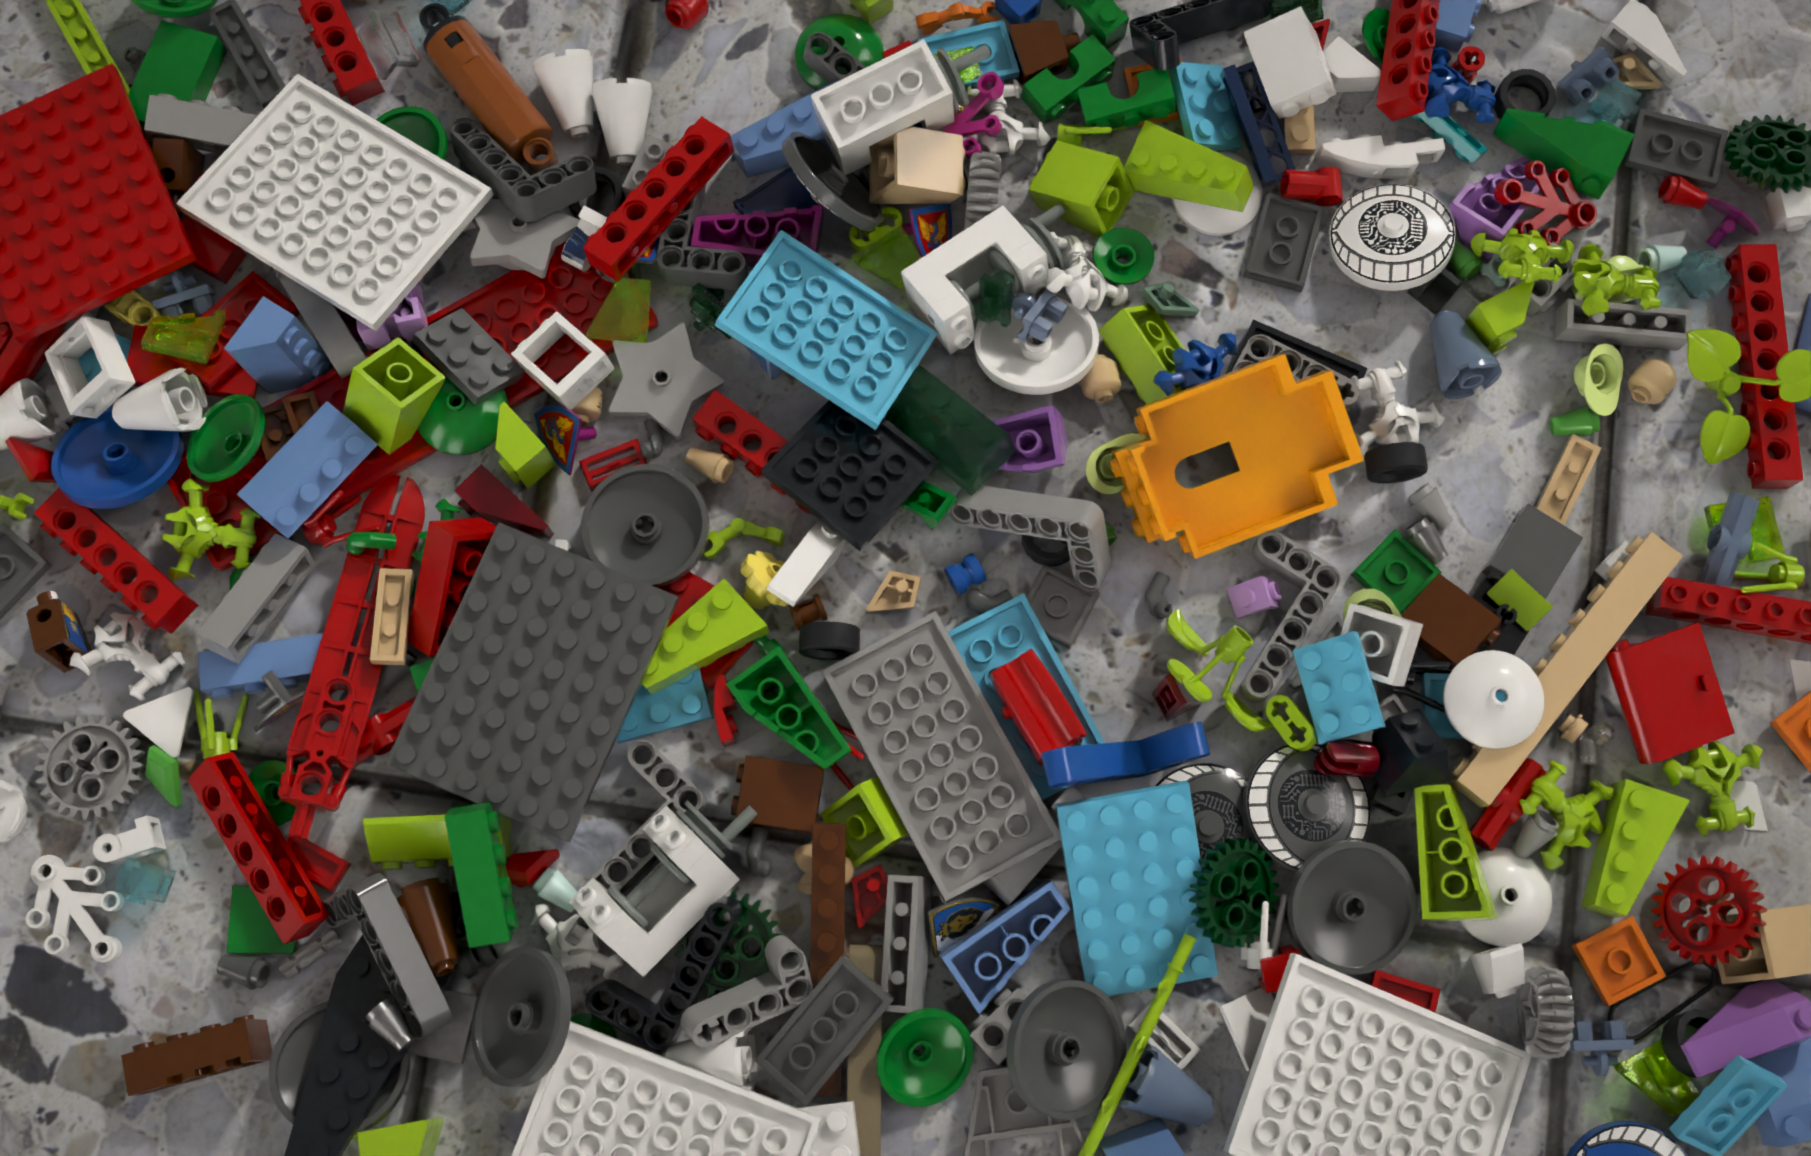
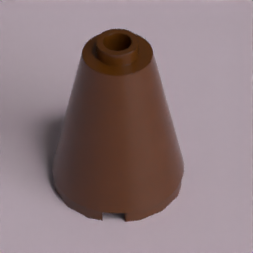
M429 878L401 888L403 895L396 899L432 973L436 977L451 973L455 970L454 966L459 962L453 893L449 880L445 878L444 883H440L438 878Z

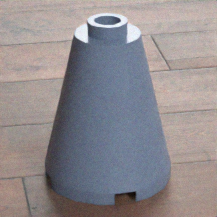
M1450 310L1441 311L1433 318L1434 320L1430 323V331L1439 388L1442 394L1448 399H1460L1474 395L1472 389L1481 385L1485 390L1494 384L1502 374L1500 363L1458 312H1451Z
M1147 1043L1122 1095V1099L1119 1101V1105L1125 1109L1194 1127H1199L1203 1123L1207 1124L1211 1120L1215 1109L1214 1105H1212V1097L1159 1049Z

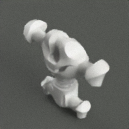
M1013 80V84L1004 85L1003 94L1000 98L989 100L984 105V110L988 113V116L995 115L1001 122V132L993 137L988 136L985 132L963 137V141L972 137L980 144L981 151L991 152V154L1008 152L1009 156L1015 155L1023 140H1037V146L1042 147L1048 143L1050 136L1044 130L1042 122H1039L1038 128L1023 127V122L1005 114L1007 103L1004 98L1012 96L1019 98L1023 91L1019 82ZM971 85L966 88L969 103L980 92L978 89H972Z
M1050 232L1060 249L1064 263L1069 266L1065 271L1057 267L1048 269L1047 289L1050 292L1057 293L1062 287H1065L1066 293L1076 308L1082 309L1087 304L1088 309L1094 312L1100 308L1105 296L1108 297V303L1112 306L1122 305L1127 300V288L1123 284H1115L1114 286L1108 284L1102 273L1087 259L1092 258L1094 246L1088 240L1081 242L1074 235L1058 237L1055 232Z
M1395 360L1394 366L1388 369L1374 368L1364 378L1358 379L1355 375L1351 378L1359 387V396L1362 391L1370 389L1372 399H1375L1378 405L1377 414H1375V418L1368 425L1370 430L1362 435L1355 433L1362 456L1368 451L1367 446L1374 441L1381 445L1399 442L1419 443L1420 424L1428 423L1430 426L1438 428L1445 420V417L1439 413L1433 402L1427 406V411L1416 412V408L1405 407L1394 400L1396 399L1394 396L1396 389L1393 387L1391 380L1397 378L1405 379L1407 369L1400 360Z
M141 610L136 616L117 612L109 614L113 619L103 628L98 624L93 628L96 634L94 642L96 649L83 656L80 653L74 652L70 658V666L83 670L88 676L91 674L89 667L103 659L106 663L117 660L131 661L135 667L134 671L144 675L135 685H128L130 695L140 701L146 699L143 696L144 693L153 686L156 687L164 684L170 675L169 673L179 664L184 668L186 662L181 652L171 650V655L159 663L155 653H149L144 649L146 647L144 644L146 642L145 637L150 627L141 619L144 615Z
M536 904L535 915L530 925L537 926L540 924L549 934L545 939L548 941V946H550V952L561 964L565 974L567 970L570 971L573 968L577 969L580 967L582 969L586 967L590 969L591 965L604 969L603 976L608 979L616 969L624 966L623 958L618 954L608 957L599 953L598 936L590 927L587 930L581 925L582 917L575 914L565 922L560 921L557 924L550 916L552 910L549 904Z

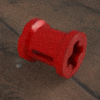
M1467 46L1460 51L1457 61L1453 63L1451 68L1458 72L1463 69L1462 77L1468 83H1471L1476 78L1477 71L1484 65L1485 55L1481 49L1475 46Z

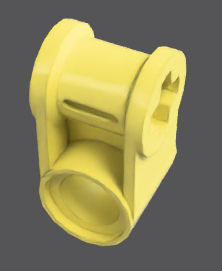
M134 290L102 306L118 320L132 328L135 325L167 329L165 317ZM148 317H151L149 321L144 323Z

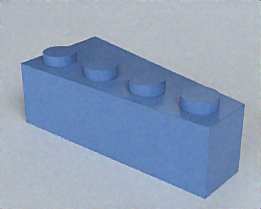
M835 81L731 135L735 151L733 156L747 178L785 168V164H789L784 156L782 143L792 132L806 134L831 151L818 126L811 94L834 84Z
M1046 879L942 951L938 956L974 1010L980 1014L986 1008L988 1002L1005 986L1008 979L1024 964L1040 942H1043L1071 908L1051 880Z

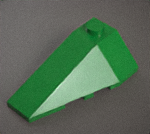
M780 646L726 683L744 711L823 769L827 770L852 752V749L807 682Z

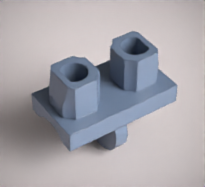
M1600 46L1581 63L1577 60L1571 64L1572 71L1557 84L1564 91L1570 103L1576 107L1580 102L1587 103L1595 96L1596 89L1604 82H1612L1619 76L1620 72L1606 48Z
M177 270L171 273L173 282L163 284L166 293L177 291V293L152 301L155 310L162 311L168 324L176 325L188 320L182 305L192 302L197 316H202L214 305L212 296L217 293L214 285L209 286L208 284L188 289V286L197 284L194 275L183 278L180 271Z
M1048 289L1043 292L1037 301V297L1033 293L1029 295L1025 293L1017 294L1012 301L1015 311L1014 316L1017 319L1023 317L1024 327L1017 334L1016 338L1025 342L1031 335L1045 342L1054 324L1044 319V317L1059 324L1066 313L1068 305L1055 298L1056 293L1050 292Z
M1591 1021L1574 1022L1573 1039L1570 1041L1568 1051H1591V1056H1582L1581 1062L1583 1066H1592L1597 1076L1607 1075L1608 1066L1618 1065L1617 1056L1607 1055L1606 1050H1635L1634 1039H1626L1623 1021H1600L1602 1040H1593Z

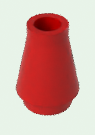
M1668 175L1659 187L1658 198L1663 199L1664 204L1701 210L1707 202L1708 193L1701 191L1679 175Z

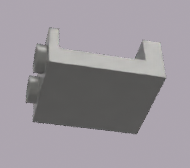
M1528 503L1518 511L1512 521L1514 524L1491 561L1484 566L1481 572L1488 576V580L1496 584L1510 569H1513L1546 599L1583 537Z

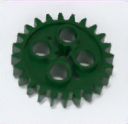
M1768 114L1765 115L1763 121L1757 116H1753L1751 122L1744 119L1741 126L1735 125L1733 131L1729 133L1724 153L1727 154L1724 160L1731 162L1730 170H1739L1736 177H1748L1746 183L1748 185L1758 182V189L1761 190L1767 185L1770 186V190L1773 193L1777 187H1781L1784 193H1788L1790 187L1800 192L1802 186L1811 188V130H1805L1806 123L1798 126L1794 125V118L1784 122L1781 115H1778L1776 120H1772Z
M1225 838L1224 843L1215 842V850L1206 849L1208 860H1198L1202 867L1201 872L1193 871V875L1198 880L1197 883L1190 884V888L1196 891V895L1191 897L1189 902L1196 903L1197 907L1191 912V915L1200 917L1196 927L1204 929L1202 935L1211 938L1212 943L1230 948L1235 946L1243 948L1245 942L1254 943V935L1260 936L1262 903L1264 901L1269 903V914L1276 913L1271 904L1279 900V897L1273 895V890L1277 889L1279 884L1272 882V878L1277 874V870L1269 869L1273 860L1265 858L1266 850L1258 848V843L1249 842L1247 839Z
M733 890L730 894V897L735 898L742 907L739 927L734 931L731 938L748 924L752 925V930L734 944L735 953L728 950L720 957L706 984L709 987L708 997H712L716 990H719L720 993L769 972L765 958V947L772 938L779 935L783 936V934L773 933L772 928L779 921L768 922L767 917L772 910L767 909L761 912L759 908L762 900L760 899L753 905L749 904V893H746L741 900H738L736 890ZM718 907L717 914L723 921V917L728 911L725 908ZM701 919L677 942V944L683 945V949L676 952L675 956L682 957ZM747 938H755L761 944V951L757 956H750L745 952L744 942ZM721 960H730L734 964L735 973L731 978L720 975L718 965ZM687 966L691 971L688 976L691 979L696 978L699 980L698 971L692 966Z

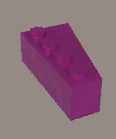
M814 205L812 208L806 209L792 207L784 208V211L774 212L760 210L753 211L752 214L742 215L729 213L696 216L691 247L734 250L743 255L747 266L755 267L780 230H782L818 254L824 222L823 206Z

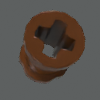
M818 593L814 594L812 599L799 603L794 607L788 605L798 631L800 626L820 619L822 621L828 620Z

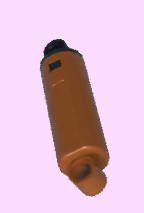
M438 3L426 5L419 15V20L426 34L423 49L489 136L517 163L526 162L532 174L558 164L554 148L550 142L553 133L552 127L467 18L460 15L450 17L447 8ZM539 155H547L543 160H535Z

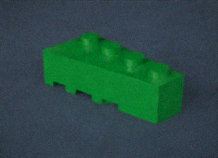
M491 802L450 808L444 818L469 948L508 942L511 940L515 929H518L519 920L512 895L511 880L505 865V848L503 844H500L497 832L500 831L498 812L492 810Z

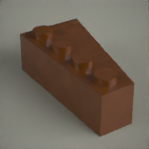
M247 1015L235 1018L232 1023L221 1026L219 1023L202 1027L199 1033L188 1035L185 1032L166 1037L167 1042L154 1045V1041L133 1046V1052L121 1055L128 1096H138L270 1061L273 1052L267 1020L255 1019L254 1015Z

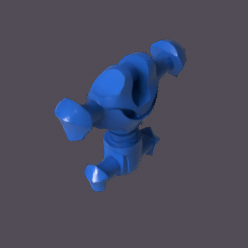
M1443 46L1433 48L1432 69L1429 73L1428 96L1426 97L1428 102L1424 108L1426 116L1428 118L1447 117L1450 110L1448 105L1459 100V102H1463L1465 107L1478 111L1476 114L1477 122L1492 123L1495 119V115L1491 113V110L1496 103V98L1493 94L1496 87L1487 79L1477 82V85L1470 86V83L1458 71L1447 65L1452 58Z
M1232 333L1221 334L1217 341L1219 346L1215 349L1198 340H1191L1188 342L1189 352L1183 348L1173 351L1175 373L1170 374L1166 371H1159L1154 376L1153 383L1158 385L1169 396L1173 393V386L1181 384L1182 388H1191L1220 377L1224 366L1222 359L1227 354L1238 355L1236 335Z

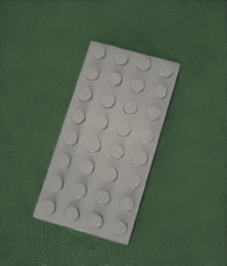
M936 611L822 670L828 686L945 903L1061 841L1059 829Z

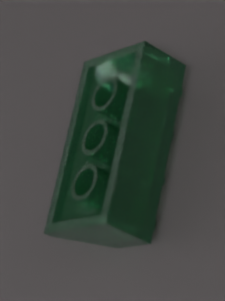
M921 365L913 371L885 416L886 420L941 461L937 469L971 496L1015 453L1010 435Z

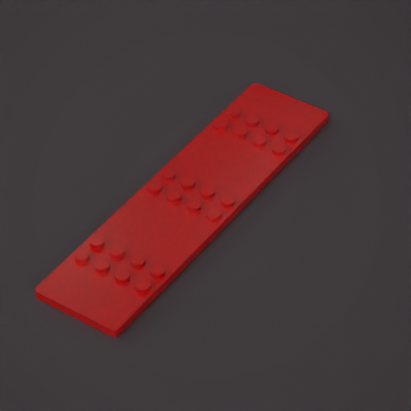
M567 241L556 247L553 256L550 258L545 278H540L526 270H512L427 317L429 326L463 308L513 359L514 357L511 353L517 349L518 345L530 337L540 327L541 323L550 318L556 311L606 353L607 356L614 352L612 344L614 340L634 341L656 329L659 322L630 272L629 277L633 297L628 300H619L616 286L598 275L595 267L591 265L586 272H583L561 259L562 250ZM565 333L534 364L558 384L589 353ZM381 348L367 350L364 353L368 358ZM424 354L426 360H427L433 367H435L437 370H440V369ZM333 369L284 397L314 391L319 409L327 401L343 414L351 374L342 379L336 369ZM524 372L522 379L504 389L511 409L545 391L526 372ZM282 398L269 404L268 406L281 404ZM455 399L452 402V406H459L462 399ZM418 429L412 439L390 455L377 445L309 517L315 514L339 490H342L344 495L325 514L438 450L424 440ZM260 446L252 460L240 472L222 481L206 482L196 477L190 471L187 464L186 450L183 452L177 470L167 483L181 509L189 506V492L181 488L186 480L191 478L201 485L210 486L209 491L202 492L203 507L209 508V513L214 522L218 523V526L231 524L235 528H240L242 515L239 511L247 507L252 510L254 509L237 494L266 465V461ZM261 515L260 518L255 517L253 530L257 540L253 548L250 549L249 557L259 552L275 533L285 537ZM215 543L205 553L214 568L218 571H225L234 566L231 562L235 560L237 547L233 546L232 548L225 549L221 544Z

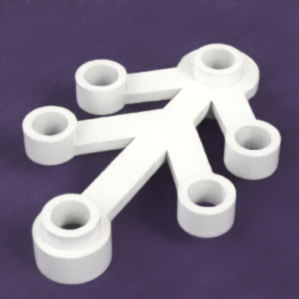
M44 855L34 862L31 868V878L38 885L34 908L26 914V924L31 928H45L50 922L48 907L52 890L59 899L53 933L44 942V948L49 954L61 955L67 951L69 947L67 935L72 916L92 944L90 953L94 960L102 963H111L120 957L122 944L119 939L113 936H104L83 906L102 907L106 911L116 912L124 905L123 895L115 891H107L104 894L72 891L64 881L79 880L83 881L86 885L98 886L104 882L106 877L103 868L94 865L85 868L66 867L63 860L54 855ZM49 865L51 873L48 877H44V868ZM96 870L98 873L97 879L91 882L89 874L91 871ZM114 895L117 901L116 904L110 908L108 905V899ZM40 912L42 914V920L39 924L36 925L34 922V917L37 913ZM59 938L61 946L55 951L53 949V942ZM102 943H106L108 946V950L104 955H101L99 952V947Z

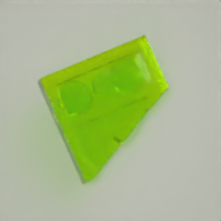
M899 226L851 256L855 264L904 293L906 291L901 271L921 259L902 226Z
M621 278L619 282H615L588 329L586 337L595 340L647 343L651 280Z
M215 310V316L195 318L194 313L181 314L177 317H152L141 341L142 349L207 364L225 323V311Z
M1661 1039L1613 1065L1615 1071L1670 1116L1683 1112L1700 1096L1690 1077L1677 1071L1668 1061L1663 1051Z

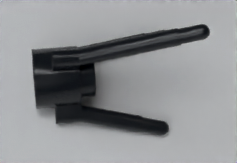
M1412 661L1405 685L1394 686L1393 692L1405 694L1446 713L1444 705L1407 688L1406 685L1413 686L1415 674H1450V670L1431 668H1449L1451 663L1447 661Z

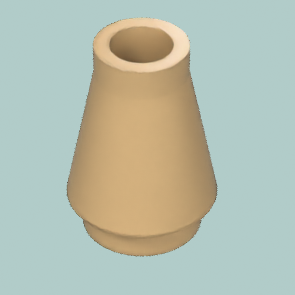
M691 447L686 454L685 463L695 468L714 483H726L733 472L734 461L729 459L727 454L702 450L696 447Z

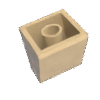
M910 126L870 147L872 163L869 164L870 203L950 204L964 195L966 180L963 176V162L965 159L963 135Z
M1811 904L1768 909L1767 912L1758 914V918L1766 922V926L1755 927V931L1762 936L1761 939L1750 937L1748 940L1754 949L1750 950L1742 946L1739 949L1743 958L1739 959L1729 954V964L1722 963L1717 957L1722 984L1811 974ZM1738 914L1726 915L1728 924L1735 922L1738 918Z

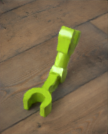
M21 492L13 499L0 495V509L7 511L9 515L20 520L26 519L27 514H24V510L29 503L33 504L34 498Z
M736 518L720 532L716 530L709 532L708 543H712L713 546L712 549L704 554L708 560L715 559L726 547L725 543L742 534L744 536L760 538L766 543L782 547L786 535L783 534L782 529L770 526L764 528L750 521Z

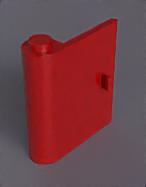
M1699 622L1641 643L1629 644L1628 639L1619 640L1605 656L1640 764L1660 762L1735 733Z

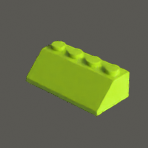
M1149 304L1122 308L1098 330L1103 338V343L1114 354L1120 363L1121 371L1130 378L1136 387L1137 395L1142 401L1149 404L1165 398L1167 395L1164 391L1153 383L1154 376L1159 371H1166L1170 374L1175 373L1173 351L1178 348H1185L1164 317L1157 314ZM1181 384L1173 386V393L1170 395L1188 388H1182Z
M498 812L500 831L497 832L500 844L504 845L506 859H508L511 855V819ZM446 814L363 818V827L371 862L382 865V870H401L402 864L415 863V868L418 869L435 868V862H448V867H454L444 818Z

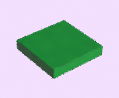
M1394 529L1350 575L1365 589H1376L1383 592L1391 599L1399 613L1402 614L1431 581L1442 572Z
M232 886L227 953L293 954L296 952L298 940L287 944L282 943L250 886Z

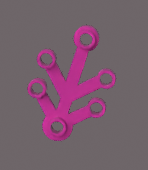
M987 72L979 78L977 87L980 92L959 115L958 111L954 113V122L945 126L943 132L963 136L985 132L990 137L996 136L1001 132L1002 124L995 115H989L982 120L969 122L989 100H997L1002 96L1004 83L997 73ZM970 137L963 141L965 156L968 159L971 158L974 152L981 153V146L975 138Z

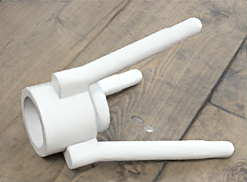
M1286 894L1281 896L1271 942H1267L1269 903L1267 901L1262 903L1260 942L1254 941L1253 944L1250 943V948H1248L1247 942H1245V946L1243 948L1240 947V959L1247 960V968L1261 969L1260 960L1262 958L1277 956L1288 900Z

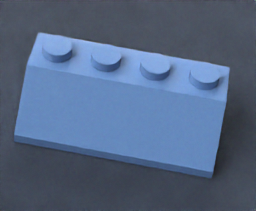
M264 296L224 347L237 363L269 394L298 389L326 374L330 364V360L323 349L296 316Z
M326 401L237 495L288 539L378 444L355 423Z

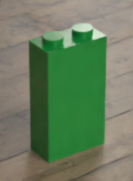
M161 20L128 94L143 132L149 94L155 96L161 93L175 96L177 100L186 102L191 100L206 101L227 53V50L217 36Z

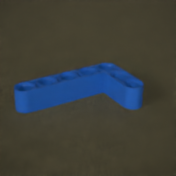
M1194 722L1141 740L1062 747L1041 754L1049 788L1144 777L1210 755L1202 722Z

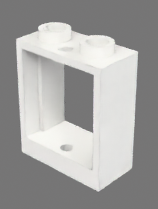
M557 311L550 318L544 320L540 327L530 337L523 340L517 349L511 353L516 362L533 380L569 410H572L615 369L606 353ZM566 333L589 355L556 384L534 362Z
M82 316L44 353L70 415L97 419L116 399L121 397L136 383L109 321ZM92 347L102 371L88 383L78 359Z

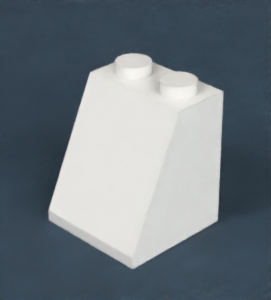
M1301 6L1243 32L1270 105L1279 119L1294 116L1300 110L1313 104H1322L1328 98L1336 95L1318 35Z

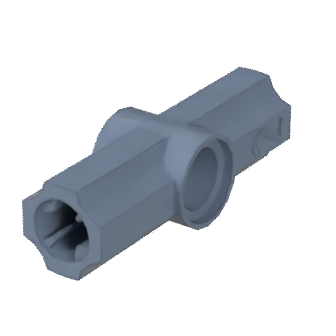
M1730 492L1719 524L1714 525L1708 535L1707 548L1709 554L1699 582L1730 587L1739 560L1743 559L1751 548L1752 535L1749 531L1760 503L1759 499Z

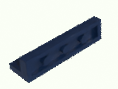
M1252 61L1237 68L1235 64L1223 68L1220 77L1262 188L1282 180L1283 173L1275 174L1270 161L1272 155L1283 159L1287 170L1296 169L1256 65ZM1250 70L1255 81L1251 92L1243 88L1239 77L1240 74ZM1256 87L1258 89L1260 96L1254 94ZM1251 98L1264 105L1265 112L1261 120L1253 115L1249 104ZM1266 116H1268V119H1269V121H1270V124L1264 122L1265 119H1266ZM1261 127L1274 132L1276 139L1272 148L1265 146L1260 134ZM1277 144L1281 152L1275 150Z

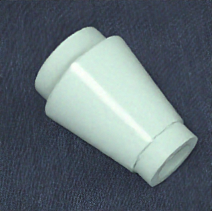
M1647 245L1637 255L1638 265L1648 266L1658 273L1685 264L1687 261V251L1683 246Z
M548 867L532 888L538 892L537 896L572 913L574 908L569 901L578 891L558 869L554 871Z

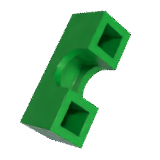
M1054 0L1064 12L1073 6L1083 19L1086 36L1089 37L1093 34L1106 49H1109L1125 37L1129 17L1113 0Z
M1092 34L1069 52L1067 66L1075 76L1070 79H1059L1046 68L1023 85L1021 99L1043 124L1052 118L1057 120L1067 111V107L1075 101L1079 103L1077 90L1108 82L1113 77L1116 59Z
M1151 69L1137 73L1138 91L1128 99L1114 97L1109 91L1107 82L1077 90L1085 126L1111 127L1112 129L1122 126L1132 127L1141 121L1152 118L1161 119L1167 117L1170 113L1176 112L1175 95L1168 70Z

